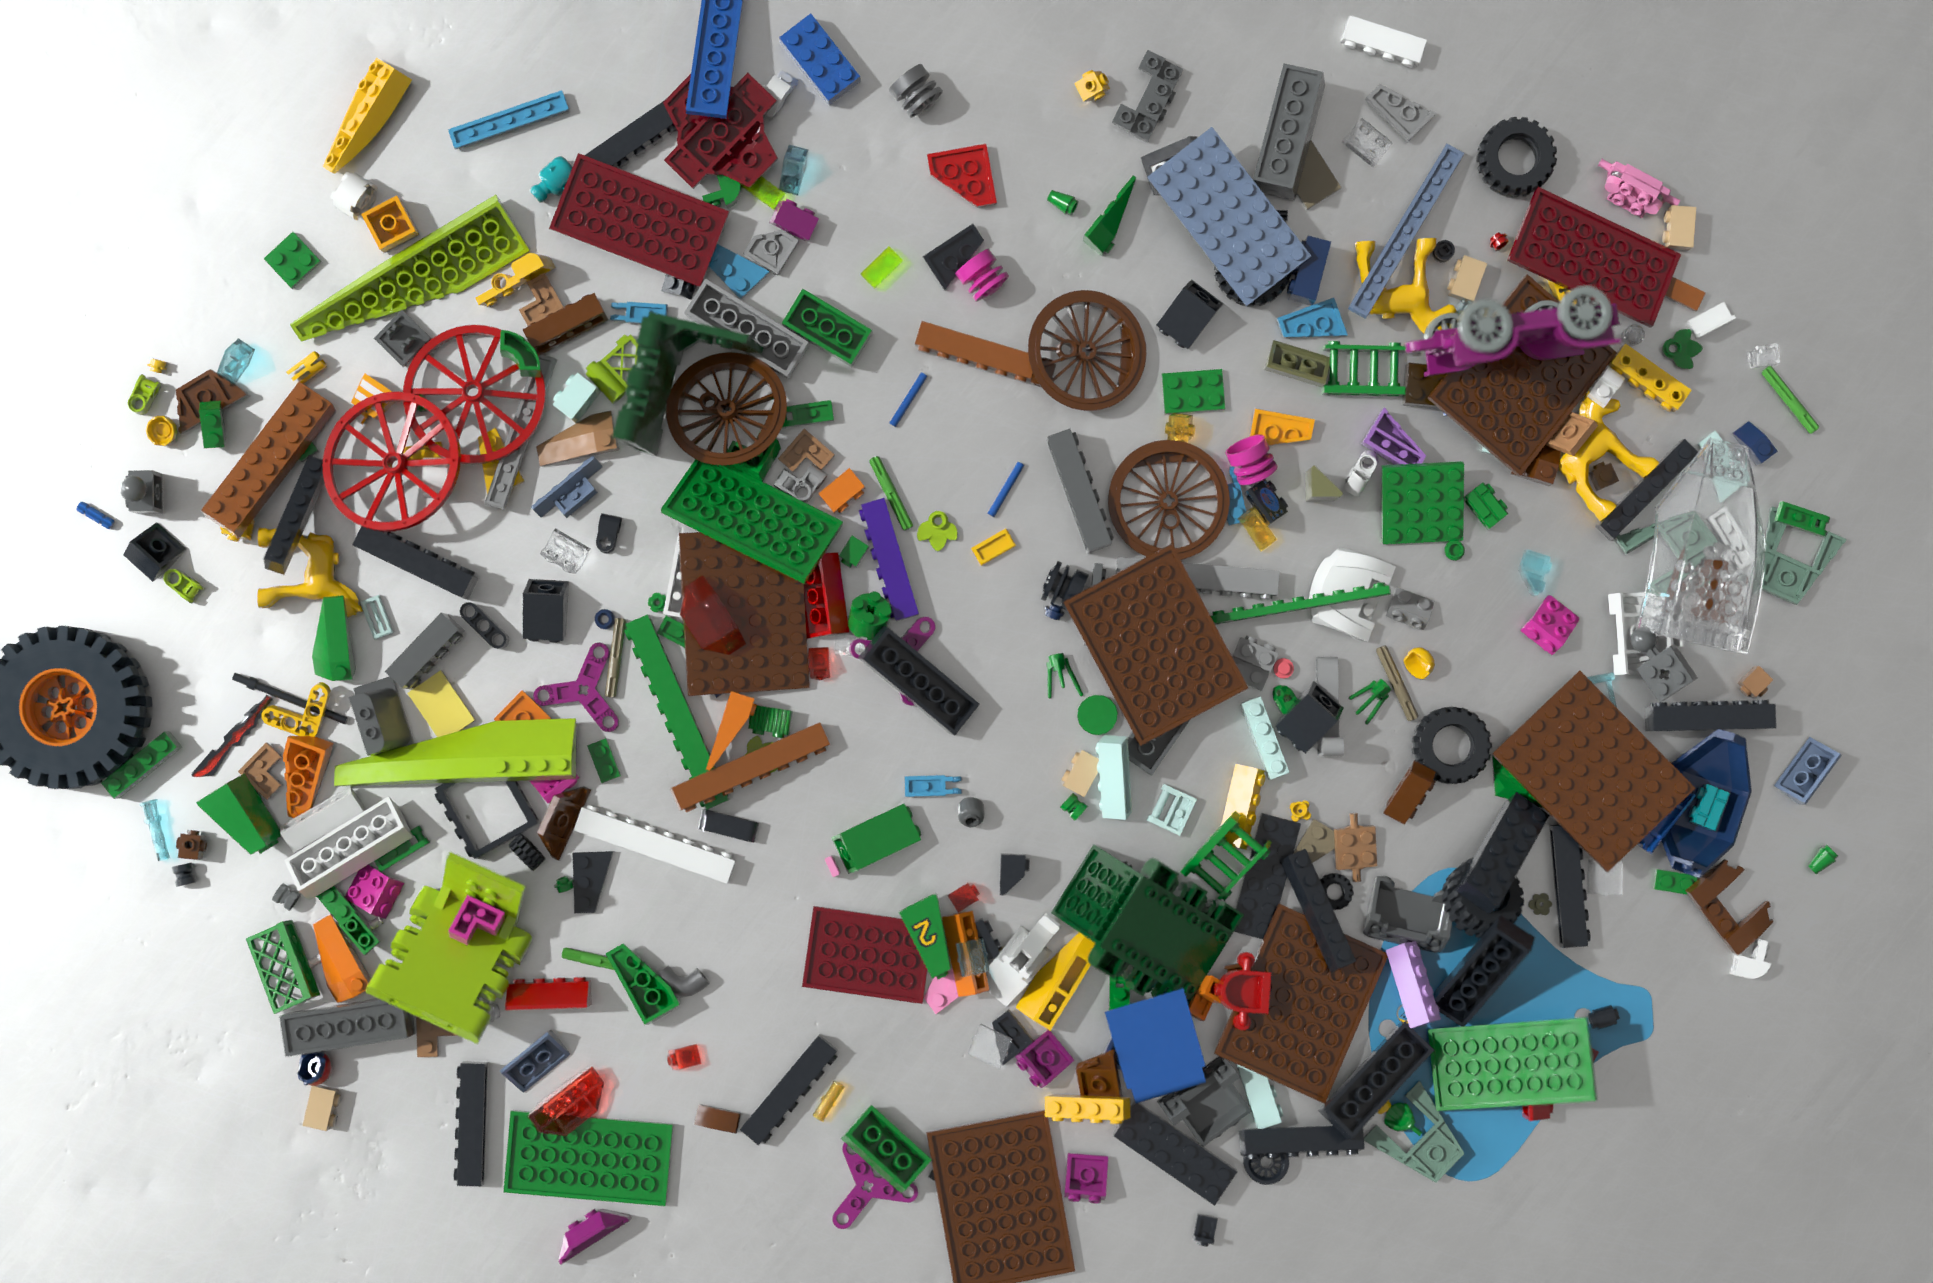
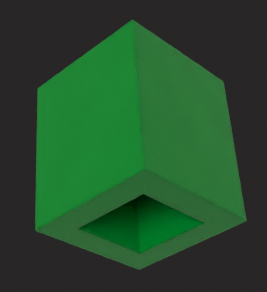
M851 535L839 554V557L842 558L841 563L849 568L852 565L857 568L869 546Z

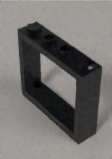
M517 781L505 782L528 822L477 850L445 793L446 789L457 783H443L434 788L437 792L434 794L439 804L443 803L446 808L444 813L450 822L453 821L456 826L454 831L460 840H464L466 844L464 849L469 857L473 856L474 859H477L540 823Z

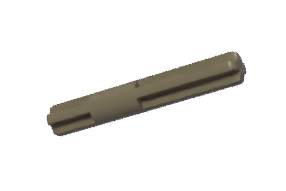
M616 618L614 622L605 696L611 698L616 697L626 624V620L623 618Z
M1384 645L1377 648L1378 657L1407 720L1417 719L1418 713L1387 646Z

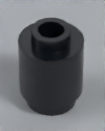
M1612 1005L1594 1009L1591 1013H1588L1592 1029L1597 1028L1599 1030L1616 1025L1617 1020L1620 1019L1617 1008H1613Z

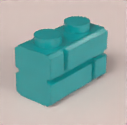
M1708 784L1699 787L1696 798H1698L1697 804L1691 807L1688 815L1691 817L1690 823L1710 831H1716L1730 793Z

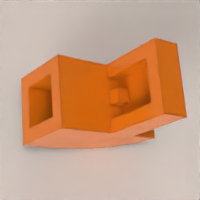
M1206 975L1188 1005L1191 1016L1200 1021H1205L1212 1003H1221L1218 996L1214 995V985L1219 983V979Z

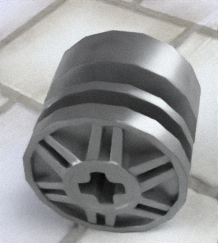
M918 64L908 70L889 88V92L896 101L906 98L902 108L904 110L909 109L907 115L910 118L930 108L943 93L940 87L934 88L936 86L935 80L925 84L930 74L922 64Z

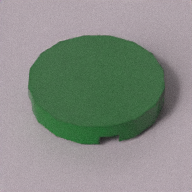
M1093 695L1081 702L1077 718L1079 725L1084 731L1094 735H1101L1114 727L1118 713L1111 699L1103 695Z

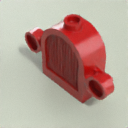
M1242 952L1237 958V963L1242 967V970H1232L1223 975L1219 983L1214 985V995L1218 996L1223 1006L1239 1012L1234 1017L1233 1024L1239 1030H1246L1251 1025L1248 1012L1269 1013L1271 973L1251 971L1255 958L1249 952Z

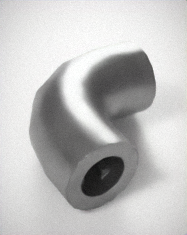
M669 966L657 974L672 988L675 996L678 997L692 996L710 984L698 968L684 977L676 975Z

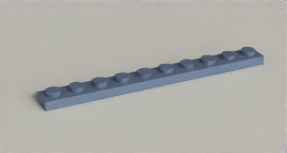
M1449 144L1445 145L1348 310L1365 319L1367 318L1461 161L1464 152Z

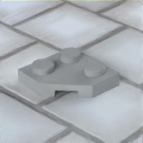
M783 230L760 234L752 238L743 254L778 275L799 240Z

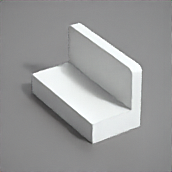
M1723 302L1688 320L1687 323L1695 338L1698 339L1737 317L1735 314L1731 316Z

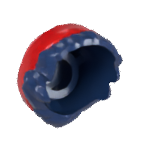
M320 1051L301 1055L297 1075L298 1079L304 1082V1085L318 1086L330 1077L332 1065L329 1057L324 1052Z

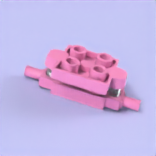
M1601 159L1598 164L1599 167L1608 171L1604 186L1610 192L1607 200L1628 210L1633 215L1642 218L1646 212L1657 214L1663 203L1667 202L1678 206L1680 202L1679 199L1670 195L1671 190L1662 185L1663 182L1629 164L1625 166L1617 161L1611 164L1604 159Z

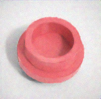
M1282 658L1275 662L1273 670L1277 677L1285 679L1292 675L1294 666L1290 660Z

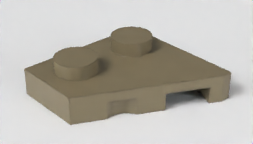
M1313 819L1293 854L1306 849L1312 863L1335 849L1334 831Z

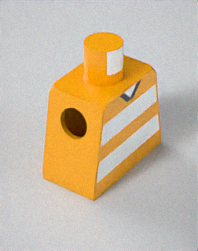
M364 373L351 403L356 405L373 395L392 391ZM395 402L383 403V404H382V407H383L384 413H385ZM375 406L360 414L355 420L362 425L369 415L378 420Z

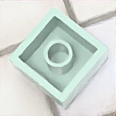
M579 373L575 376L572 374L565 383L567 387L563 392L560 390L553 398L555 401L553 406L575 423L581 419L601 393L596 386Z

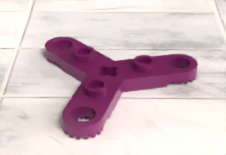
M920 617L901 638L918 651L934 633L935 623L929 617ZM923 621H927L930 624V628L926 633L920 630V624ZM865 639L853 640L849 647L850 654L854 658L859 659V655L855 652V646L861 643L866 648L871 641ZM899 692L900 699L904 704L914 705Z
M600 642L594 643L589 648L576 681L539 686L534 691V701L541 706L579 701L603 731L612 732L616 730L619 725V718L596 689L610 655L608 646ZM602 647L605 655L602 658H596L594 656L595 648ZM581 685L589 687L587 695L579 694ZM541 690L549 692V699L545 702H542L538 697ZM607 716H611L614 719V725L611 728H607L603 724V720Z
M844 1142L842 1151L856 1185L833 1214L832 1221L837 1228H848L871 1198L906 1203L913 1202L917 1198L918 1188L913 1182L909 1187L913 1188L914 1194L910 1198L904 1197L885 1178L876 1177L872 1167L857 1153L850 1154L847 1151V1144ZM865 1181L873 1183L869 1192L867 1189L863 1190L862 1188L865 1185ZM838 1214H847L848 1222L840 1224L837 1221Z

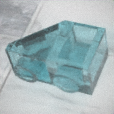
M792 145L788 146L783 161L779 191L794 195L799 194L809 149Z
M1527 549L1524 550L1518 571L1530 595L1538 596L1544 590L1545 582L1543 579L1545 574H1548L1551 569L1552 563L1549 562L1551 557Z

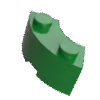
M501 330V357L514 361L520 369L521 377H541L540 362L534 347L521 335L512 331Z

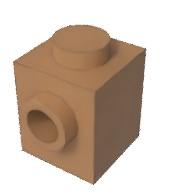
M1754 666L1738 684L1741 686L1740 691L1745 696L1761 697L1768 691L1767 686L1773 679L1760 666Z

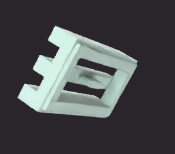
M380 595L360 602L374 640L394 633ZM374 601H377L379 609L381 611L382 617L387 627L386 631L384 630L383 624L379 617ZM370 603L371 609L373 611L379 630L381 632L379 634H377L374 623L366 604Z

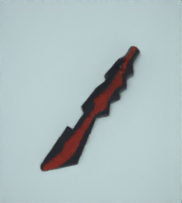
M266 695L244 714L245 718L224 736V743L216 752L213 749L192 772V777L215 775L231 747L240 746L243 737L249 735L251 729L257 727L258 719L262 718L263 710L273 700L269 695Z

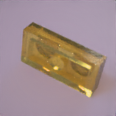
M1252 507L1237 518L1259 551H1263L1277 540L1255 507Z

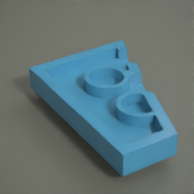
M717 244L709 265L740 300L770 273V271Z
M1334 297L1276 318L1283 337L1348 335Z

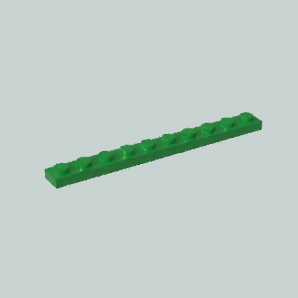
M1385 582L1373 584V588L1365 589V586L1354 587L1352 592L1345 593L1344 589L1332 591L1333 595L1325 596L1324 593L1313 594L1311 599H1304V596L1292 598L1293 602L1285 603L1284 600L1273 601L1270 606H1264V603L1252 605L1253 609L1245 610L1244 607L1232 608L1230 613H1225L1224 610L1214 611L1211 618L1216 625L1392 595L1391 587L1389 585L1385 586Z

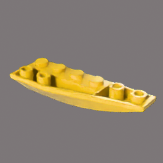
M378 58L371 63L366 76L360 81L323 167L334 174L363 150L380 131L412 79Z
M1078 932L1036 973L1015 1008L1051 1031L1091 966L1088 963V955L1095 943Z

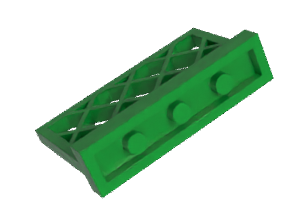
M293 920L282 921L271 928L246 938L274 1014L320 996ZM278 930L280 935L278 943L270 940L273 931ZM259 938L265 941L262 950L256 949L253 940ZM268 944L276 946L273 956L265 953ZM281 949L286 951L287 954L285 962L277 959ZM264 957L272 960L269 969L264 968L262 965ZM276 962L283 965L280 975L272 972ZM288 968L294 972L292 981L285 978ZM271 976L279 979L276 988L271 987L269 984ZM283 981L291 985L288 994L279 991ZM295 987L300 989L302 998L296 999L292 997ZM278 994L286 998L283 1006L279 1008L276 1002Z

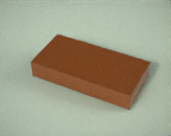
M1672 277L1665 297L1696 312L1706 292Z

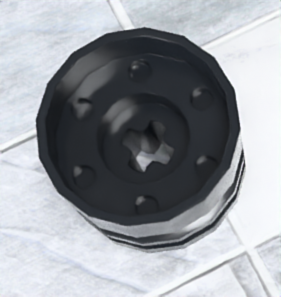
M1057 561L1056 565L1050 570L1043 585L1041 600L1046 601L1050 593L1053 595L1050 604H1054L1059 597L1062 599L1060 608L1068 611L1063 602L1082 592L1089 574L1077 569L1071 577L1068 575L1070 566L1067 565L1064 573L1059 571L1062 562Z

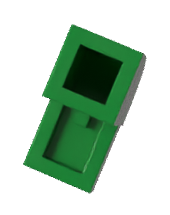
M717 175L721 190L702 195L704 202L717 207L721 205V202L725 201L728 209L738 202L742 191L741 183L724 175Z

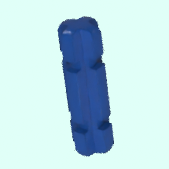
M81 501L76 508L78 512L85 514L86 517L96 523L102 524L101 526L106 529H111L115 523L112 518L106 517L105 514L93 507H89L85 502Z

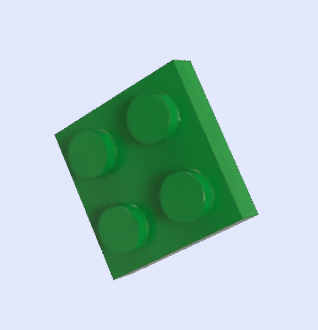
M295 232L290 233L263 258L291 289L321 263V260Z

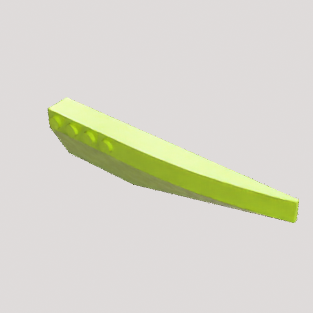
M495 194L354 280L292 322L290 326L302 342L336 329H344L346 326L355 323L360 324L371 318L376 319L416 304L420 305L435 298H443L451 293H459L530 251Z
M576 718L493 721L374 756L350 761L335 766L334 786L576 779Z

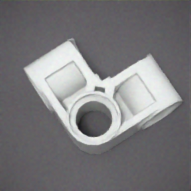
M1364 451L1355 466L1352 467L1344 486L1348 493L1359 497L1365 489L1378 462V456L1374 451ZM1369 457L1374 463L1367 465L1363 459Z

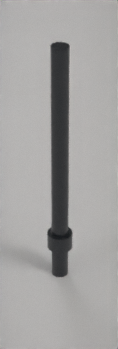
M236 672L232 677V680L246 685L248 689L253 691L255 689L304 709L306 707V700L259 682V679L254 677L248 678ZM317 706L310 707V711L320 714V709ZM326 709L324 717L344 725L348 720V717Z

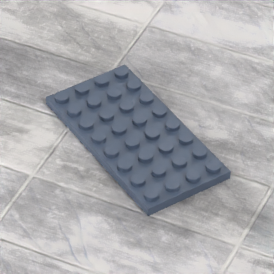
M1213 127L1209 128L1147 177L1245 306H1248L1311 257L1307 249Z

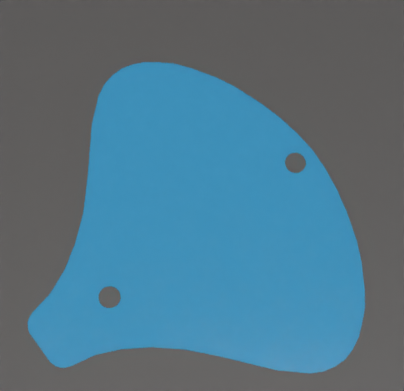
M1446 868L1428 876L1412 892L1433 896L1442 890L1443 884L1446 883V878L1456 868ZM1522 914L1514 924L1535 937L1531 952L1466 1024V1026L1568 1019L1574 1018L1576 1011L1581 1008H1586L1592 1012L1594 1009L1612 1005L1613 1008H1617L1620 1017L1616 1025L1598 1030L1597 1028L1592 1029L1589 1024L1591 1046L1599 1052L1594 1063L1622 1046L1648 1039L1654 1029L1652 998L1645 988L1610 981L1576 964L1556 949ZM1454 921L1451 926L1450 939L1443 951L1434 953L1420 950L1433 994L1480 939L1476 938L1475 934L1472 936L1465 934L1466 931L1463 929L1460 931ZM1383 941L1381 951L1386 952L1387 949L1399 944ZM1388 958L1369 1002L1368 1030L1372 1052L1386 1038L1379 1033L1380 1023L1384 1020H1392L1396 1026L1401 1023L1397 1018L1396 1011L1402 1005V1001ZM1439 1012L1441 1020L1413 1029L1429 1044L1428 1029L1460 1027V1025ZM1431 1056L1418 1067L1389 1099L1391 1105L1401 1102L1407 1103L1410 1106L1415 1118L1414 1126L1422 1132L1418 1136L1411 1129L1403 1131L1413 1145L1434 1124L1405 1095L1420 1081L1436 1107ZM1522 1106L1438 1111L1464 1152V1155L1445 1174L1468 1182L1490 1177L1498 1172L1518 1152L1540 1120L1528 1121L1522 1117Z

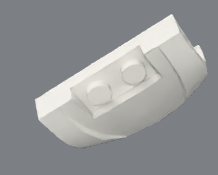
M1337 548L1338 550L1330 557L1325 558L1320 564L1313 578L1309 599L1313 598V594L1324 593L1325 596L1333 595L1332 591L1344 589L1346 593L1352 592L1354 587L1365 586V589H1370L1376 583L1385 582V585H1389L1396 566L1354 550ZM1379 597L1311 608V620L1316 624L1341 631L1358 640L1368 642L1375 623L1371 622Z
M1654 592L1608 595L1610 615L1616 614L1619 654L1613 655L1614 675L1640 674L1637 668L1650 660L1646 653L1636 651L1631 645V635L1639 627H1648L1655 632L1657 636L1656 648L1660 653L1675 644L1681 654H1683L1684 625L1680 607L1674 604L1670 594L1662 602Z

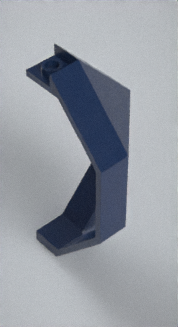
M1717 729L1671 763L1695 787L1691 794H1695V797L1661 842L1672 869L1698 878L1734 846L1752 793L1746 738L1721 729ZM1704 784L1730 793L1716 831H1710L1690 823L1691 817L1688 816L1691 807L1697 804V791Z

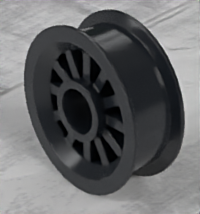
M1279 1154L1281 1160L1271 1158V1164L1266 1167L1261 1165V1159L1267 1155H1259V1159H1247V1156H1243V1164L1247 1174L1259 1184L1271 1185L1279 1182L1284 1178L1289 1168L1287 1154ZM1272 1168L1276 1169L1277 1172L1273 1173ZM1268 1170H1269L1270 1173H1271L1270 1176H1267V1171H1268Z

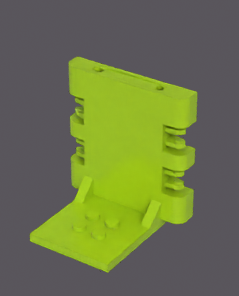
M450 852L446 858L443 883L440 891L429 886H423L410 908V921L422 928L419 930L407 925L403 930H398L391 943V954L402 960V964L391 959L386 960L385 964H379L366 988V993L478 1045L491 1019V1016L487 1013L491 1009L490 1006L478 1000L479 997L491 1002L495 1001L496 998H503L509 985L507 979L509 973L497 966V964L499 963L509 968L513 967L515 963L520 965L532 943V936L517 927L525 886ZM467 895L504 912L505 920L496 936L477 928L469 945L449 937L448 931Z

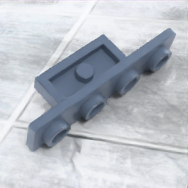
M594 456L585 460L574 472L568 474L563 481L555 485L545 496L538 499L531 508L539 517H543L552 508L557 506L562 514L568 518L598 493L588 479L600 470L602 465Z

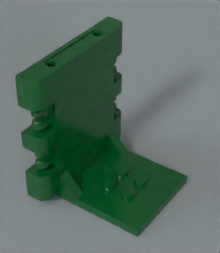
M649 312L648 317L643 316L636 341V344H638L636 350L637 362L633 365L632 370L629 369L626 385H628L626 396L628 397L626 404H623L622 409L618 411L612 437L640 453L657 456L663 433L661 426L676 368L677 365L680 366L683 352L699 342L708 345L715 344L725 349H736L761 356L763 347L746 334Z
M1094 844L1051 914L1095 943L1088 955V963L1113 979H1115L1116 975L1121 976L1123 974L1126 986L1141 996L1151 992L1152 997L1183 988L1188 1005L1244 916L1243 913L1220 899L1207 901L1206 894L1208 891L1191 881L1179 884V873L1155 858L1149 859L1139 873Z

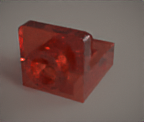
M829 647L808 648L810 678L816 680L830 678Z
M967 882L947 896L959 913L974 902H977L979 900L977 896L980 893L974 884L970 886Z
M697 1044L668 1050L667 1061L672 1070H680L701 1064Z

